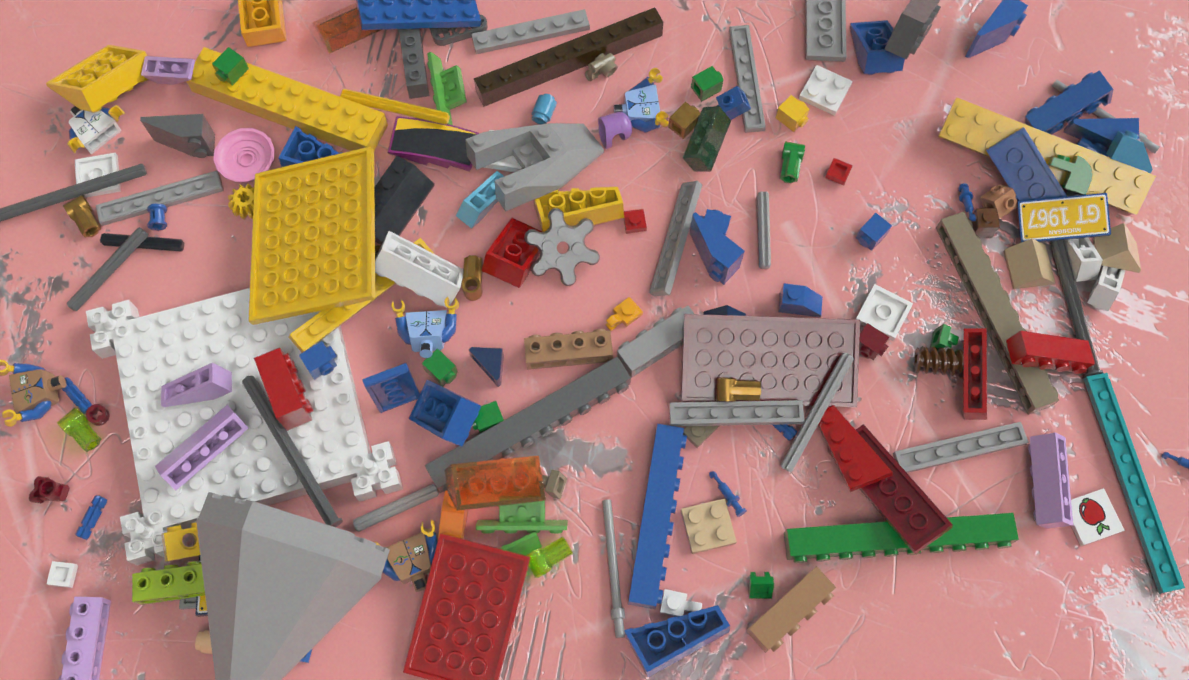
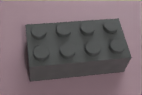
M911 0L902 12L885 50L906 60L910 54L914 55L928 34L932 22L941 8L938 5L940 0Z

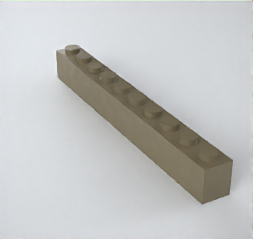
M965 212L941 219L936 230L984 327L987 328V333L1027 414L1029 415L1052 407L1059 399L1056 388L1051 385L1048 379L1047 370H1041L1038 367H1023L1011 362L1006 340L1019 331H1026V329L1022 327L1017 311L1011 306L1009 295L1003 290L1000 284V277L994 272L990 257L985 254L981 240L976 236L972 228V222L967 218Z

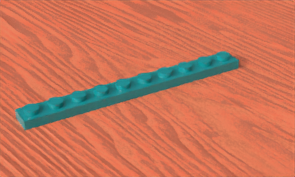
M1108 373L1087 376L1083 380L1158 592L1162 594L1184 589V583Z

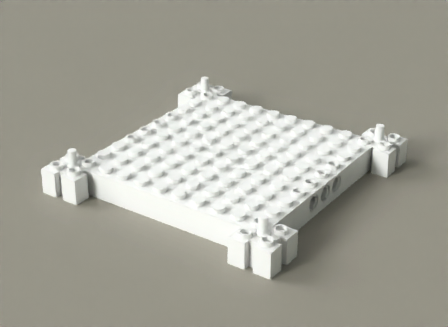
M250 288L139 317L138 309L130 300L112 304L111 311H107L104 307L86 311L88 327L95 332L90 334L92 351L102 359L116 355L143 514L135 512L120 517L123 535L131 538L130 542L124 543L128 562L141 565L155 561V553L165 558L161 534L166 533L168 527L181 525L182 529L191 528V523H195L196 519L198 520L208 492L221 496L236 497L243 501L250 500L267 506L307 495L305 488L242 384V380L245 377L254 376L270 402L254 358L277 348H281L284 354L288 353L291 360H294L298 369L296 374L306 390L304 393L305 397L309 399L314 411L310 413L312 421L287 432L320 488L324 490L351 482L354 495L359 502L377 497L376 490L382 489L385 494L403 490L396 467H391L397 465L390 442L387 441L371 446V453L341 326L321 340L326 348L331 346L337 355L334 358L337 366L328 375H321L314 380L299 357L301 351L288 336L320 311L252 325L249 322ZM210 363H214L232 372V392L208 401L169 407L161 406V386ZM228 405L246 424L248 429L175 491L160 476L155 466Z

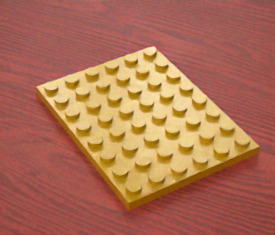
M371 146L256 173L249 322L255 325L375 300L374 150Z

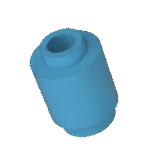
M543 94L538 96L531 113L532 120L535 123L547 124L551 120L557 105L552 95Z

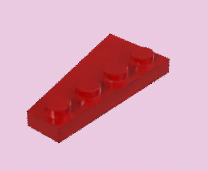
M835 406L827 408L818 426L849 491H855L893 476L890 468Z

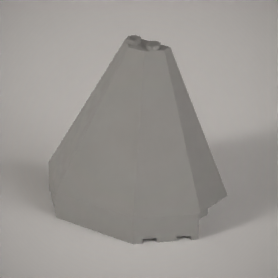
M208 492L196 522L215 680H282L382 578L381 575L390 549L376 545V543L365 538L356 537L355 534L267 505Z

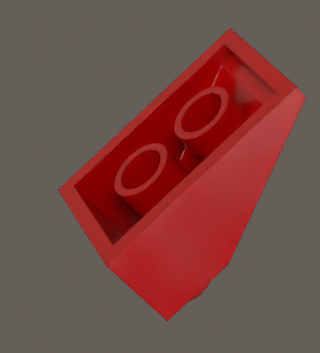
M511 218L486 252L482 271L520 288L531 271L532 263L537 260L540 254L536 246L526 243L524 239L525 233L531 229L538 232L542 231Z

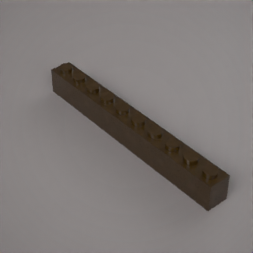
M655 7L476 77L474 78L476 93L483 107L588 66L602 53L605 56L609 53L616 55L663 35L664 22Z

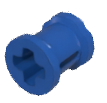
M163 204L149 205L147 211L150 213V221L147 227L158 231L166 229L165 213L167 212V207Z

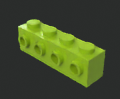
M199 561L188 562L187 566L179 567V565H166L162 570L143 568L140 573L132 574V602L141 605L205 595L202 563Z

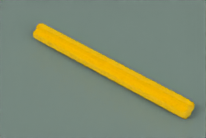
M343 89L340 97L364 106L436 123L448 124L450 115L447 112L357 91Z

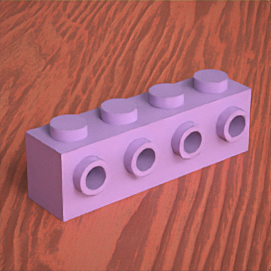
M226 405L160 461L155 468L160 476L176 491L199 470L203 469L213 458L223 452L234 440L239 438L248 427Z
M1057 433L1030 436L1028 450L1032 461L1030 474L1033 478L1034 486L1032 488V496L1035 500L1033 515L1036 524L1047 529L1073 526L1066 438Z
M74 597V602L71 604L69 611L71 616L70 627L66 630V651L62 654L63 670L58 680H99L111 600L103 597Z

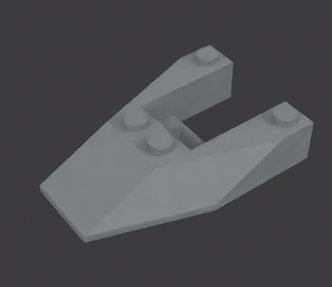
M540 124L487 131L465 139L467 157L476 170L512 155L523 168L495 180L496 199L505 211L562 188L604 153L603 147L584 124Z

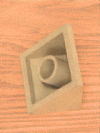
M1125 223L1112 227L1110 236L1093 237L1094 247L1103 259L1101 265L1140 273L1141 266L1137 242Z
M1029 239L1004 250L1013 289L1054 285L1056 283L1045 244Z

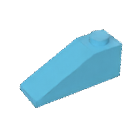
M496 171L463 200L456 217L471 229L478 224L498 202L495 194V180L504 177V175Z

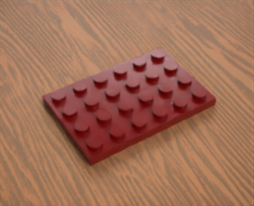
M440 533L403 673L428 680H499L531 557Z

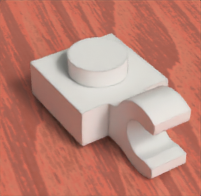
M665 589L660 613L679 617L684 615V611L691 613L701 610L702 603L686 601V593Z

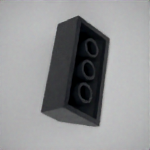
M396 156L374 187L375 242L382 245L388 231L398 236L401 235L435 186L414 164L399 156Z

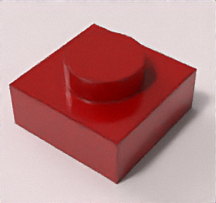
M833 158L825 178L844 186L853 165Z
M644 209L624 211L626 234L647 231Z

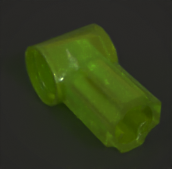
M76 407L57 421L60 428L69 436H72L84 451L94 450L100 445L101 437L88 424L87 418Z
M561 537L543 549L538 548L526 556L531 557L529 568L535 578H539L552 570L554 565L573 555V552L564 537Z

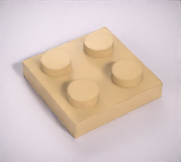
M725 499L681 509L692 554L737 543Z

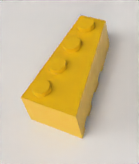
M618 187L590 188V190L571 188V191L555 190L533 200L542 232L548 230L550 226L548 214L554 208L563 211L564 220L569 226L577 225L580 220L585 218L590 219L594 225L624 218V203Z

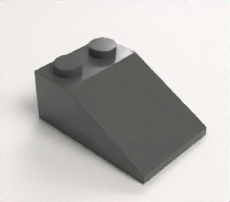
M203 114L140 118V121L154 141L193 157L205 158L207 156H214L215 133Z

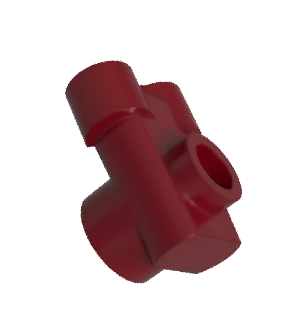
M38 476L34 480V489L29 494V501L40 504L44 501H66L70 488L68 485L57 483L49 477Z

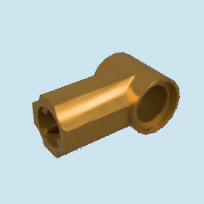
M83 195L63 205L65 211L75 221L84 237H93L98 234L101 228L91 212L93 211Z
M469 255L464 258L461 286L464 296L470 301L480 299L483 293V259L476 255ZM470 286L477 287L475 290L472 291L467 290Z
M717 378V401H760V381H737V379Z

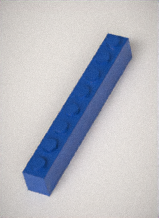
M657 424L628 605L656 609V605L662 602L663 590H659L660 580L665 581L667 567H663V560L669 557L670 545L666 544L667 535L672 536L674 522L669 521L671 513L675 514L677 500H673L674 491L678 492L680 486V478H676L677 470H682L684 457L680 456L681 448L685 449L687 436L683 435L684 428Z

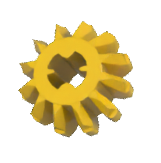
M249 183L245 188L239 184V189H232L233 195H228V200L230 201L228 207L236 217L240 216L241 219L245 220L249 216L253 219L254 187Z

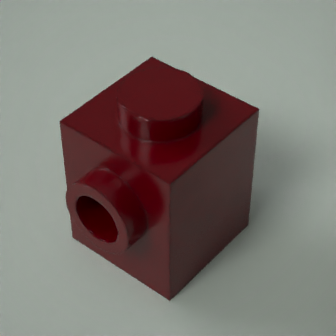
M867 323L860 333V355L873 361L877 355L882 357L889 347L885 344L889 336Z

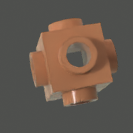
M999 184L980 197L983 208H997L999 219L1008 215L1018 206L1016 193L1013 188Z

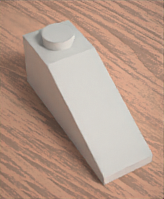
M1089 238L1063 240L1075 281L1097 280L1103 259Z
M1102 265L1087 303L1095 308L1109 311L1120 292L1126 270Z

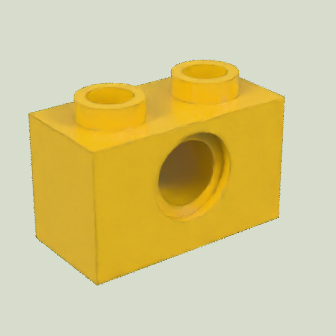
M197 522L191 523V528L182 529L181 525L168 527L167 532L161 534L165 562L200 555ZM185 534H190L194 537L193 546H184L182 538Z

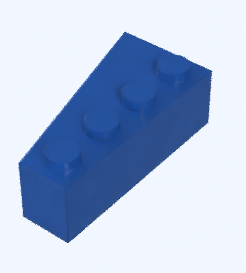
M1100 70L1094 74L1091 72L1085 75L1078 84H1071L1066 87L1063 93L1057 97L1054 95L1048 98L1044 105L1039 108L1034 107L1030 109L1025 116V123L1028 126L1052 135L1064 127V123L1067 122L1069 124L1073 119H1079L1085 112L1088 115L1095 112L1100 104H1103L1104 107L1110 104L1114 89Z
M295 126L279 156L281 167L340 153L329 144L319 142L316 137L303 133L302 129Z
M717 605L694 611L687 615L671 617L661 622L645 624L634 629H626L624 632L645 674L649 678L729 633L730 625Z

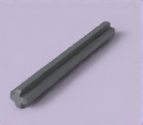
M140 227L137 228L67 302V306L73 311H78L148 237L147 232Z

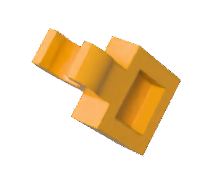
M628 297L613 308L614 315L606 320L607 324L605 325L610 331H613L621 323L627 327L641 317L643 311Z

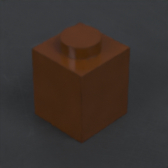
M976 208L973 213L975 214L976 221H971L976 236L979 238H992L1000 228L997 208Z

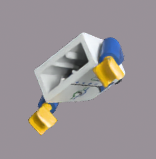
M118 105L112 108L102 107L100 111L94 113L80 110L74 106L70 111L74 117L68 122L72 128L69 130L70 140L67 144L74 153L82 147L86 148L92 155L122 131L116 122L119 121L118 118L124 115L125 112Z

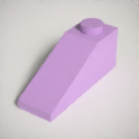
M145 56L141 76L157 84L174 85L189 81L192 78L195 60Z
M210 363L161 386V406L169 407L208 401L232 392V372L214 363Z

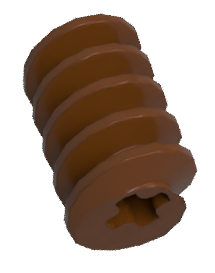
M922 346L920 349L917 347L914 357L915 372L919 373L920 368L923 367L925 374L928 373L929 368H932L933 374H936L938 369H941L942 375L946 374L947 369L950 371V376H954L956 370L960 374L963 368V352L960 349H956L954 352L951 348L945 351L944 348L936 350L935 347H930L929 349L926 346Z

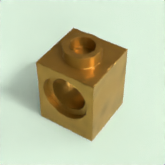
M685 101L670 116L668 128L684 139L699 124L701 113L695 106L689 105Z

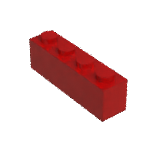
M964 328V420H987V328Z
M1019 331L1006 340L1012 364L1022 365L1023 367H1038L1041 370L1053 369L1057 372L1067 371L1074 374H1082L1087 371V368L1095 364L1088 340L1028 331Z

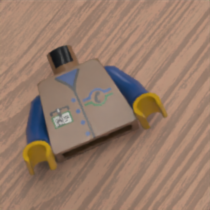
M0 360V366L6 367L4 370H0V376H5L9 372L13 373L9 375L14 411L5 410L2 413L3 418H13L5 420V425L12 427L18 420L26 422L41 419L53 405L58 403L57 390L66 387L65 378L62 375L55 377L54 374L46 371L43 367L20 363L8 365L7 361Z
M431 520V528H425L422 522V533L386 547L390 551L382 573L394 581H401L403 584L412 581L416 592L426 588L427 580L425 575L430 573L438 543L437 535L434 532L435 522Z

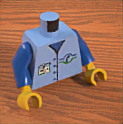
M652 68L649 72V77H646L625 93L624 104L614 105V113H625L629 117L632 127L644 133L660 128V125L667 127L669 124L665 119L669 115L665 111H660L657 88L653 83L654 81L660 83L663 80L658 68Z
M448 297L445 299V306L449 309L448 314L447 310L408 312L406 316H403L405 310L404 302L401 300L402 308L395 309L394 302H392V310L397 315L395 321L398 335L406 344L411 345L412 351L419 352L423 358H430L433 351L437 348L441 351L444 348L445 342H448L456 332L457 314H455V310L459 308V302L456 298L453 306H449Z

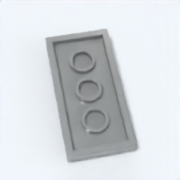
M805 0L806 60L845 62L847 57L846 0Z

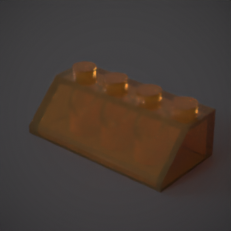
M356 3L312 22L329 54L383 30H362Z
M539 456L451 464L445 469L447 491L456 511L546 500Z

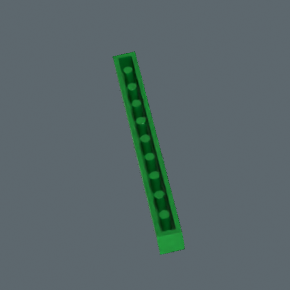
M1014 513L946 517L953 524L952 529L922 550H929L930 553L944 552V549L952 548L953 552L967 550L966 547H975V550L989 549L990 545H997L998 549L1012 547L1011 544L1019 540ZM888 522L786 529L784 532L787 560H793L794 563H804L810 558H816L818 562L829 561L830 557L838 556L839 560L852 559L853 555H862V558H873L879 553H884L885 557L899 555L898 552H907V555H917L913 553Z

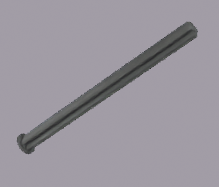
M138 164L0 208V222L145 176L147 174L146 168L143 164Z
M1050 241L1077 339L1089 341L1095 364L1087 368L1085 377L1102 374L1103 370H1100L1064 241Z
M245 377L242 380L243 386L326 525L339 526L343 522L342 518H338L288 432L276 419L273 408L255 377Z

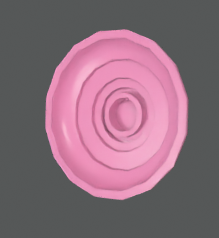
M240 128L229 132L219 141L214 150V163L217 171L226 179L234 182H251L255 180L256 173L269 170L274 161L275 149L271 139L262 131L253 128Z

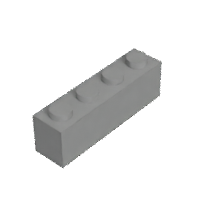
M689 306L683 309L681 307L677 308L666 320L664 318L660 319L654 324L652 329L641 331L635 340L630 343L626 341L618 347L617 357L631 378L683 345L684 314H694Z

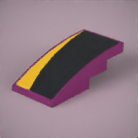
M396 116L387 153L426 166L428 163L447 169L449 166L470 171L472 163L467 157L465 139L479 133L449 124Z

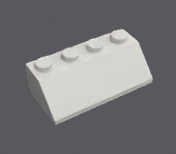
M388 231L375 258L376 274L393 280L399 286L413 290L419 296H425L433 300L439 306L446 307L444 301L447 297L449 298L450 306L460 290L463 279L462 268Z

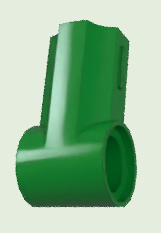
M787 141L784 143L780 179L785 183L798 181L800 165L805 152V145Z

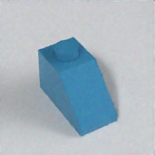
M1128 130L1125 133L1118 131L1106 154L1111 159L1151 173L1153 169L1144 143L1138 139L1139 135Z

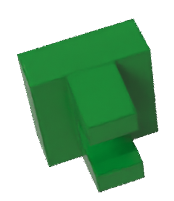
M942 324L934 329L930 347H935L936 350L938 348H951L952 345L956 346L958 344L959 337L950 333L951 326Z
M751 572L748 589L749 599H772L774 589L773 576H770L769 572H764V576H756L755 572Z

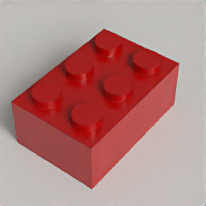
M277 348L255 357L254 360L274 414L283 427L288 431L312 421L310 413L314 411L309 399L305 397V387L296 374L298 369L294 360H291L288 353L284 354L281 348Z

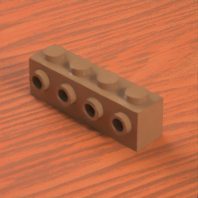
M596 329L593 332L587 333L574 331L566 335L553 333L550 336L531 335L528 338H524L527 370L606 363L613 359L610 330Z
M816 566L747 630V633L765 653L769 649L774 652L784 643L781 640L783 636L787 633L790 636L793 635L801 627L798 623L803 618L809 620L817 612L815 607L820 602L825 605L834 596L831 592L836 588L835 585Z

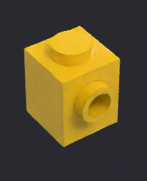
M790 95L778 107L775 118L795 132L798 127L802 128L808 122L809 118L807 116L810 109L804 102Z

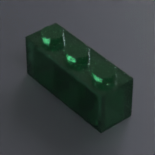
M720 106L703 107L683 155V159L694 172H711L731 123L730 118Z

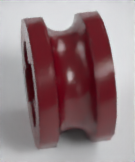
M100 404L91 405L86 411L87 420L96 426L104 425L110 417L109 411ZM100 411L102 415H99L97 419L93 416Z

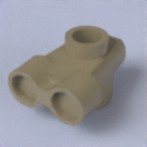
M602 53L595 61L588 64L589 70L585 72L587 80L592 81L601 73L606 78L610 77L618 68L614 63L616 60L614 55L609 53L605 56Z

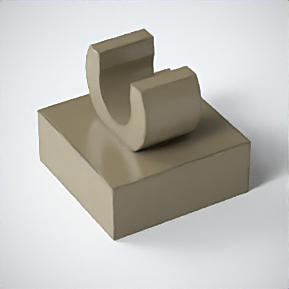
M551 470L550 476L541 475L539 484L543 485V488H545V491L550 496L561 499L567 477L560 471Z

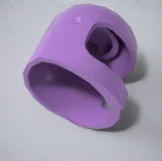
M615 112L598 118L599 136L605 149L612 147V139L615 135L619 134L623 141L631 136L632 124L625 113Z

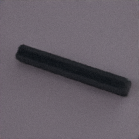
M103 233L101 234L100 243L104 246L120 247L130 235ZM147 237L137 248L181 252L184 250V242L182 239Z

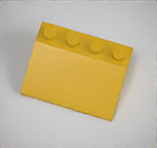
M107 45L46 82V85L80 110L92 113L98 112L106 103L117 100L120 94L131 91L134 85L148 80L141 76L144 59L147 55L143 50Z

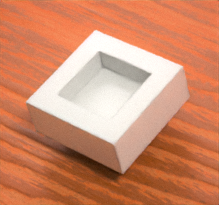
M52 561L46 584L73 588L78 565Z

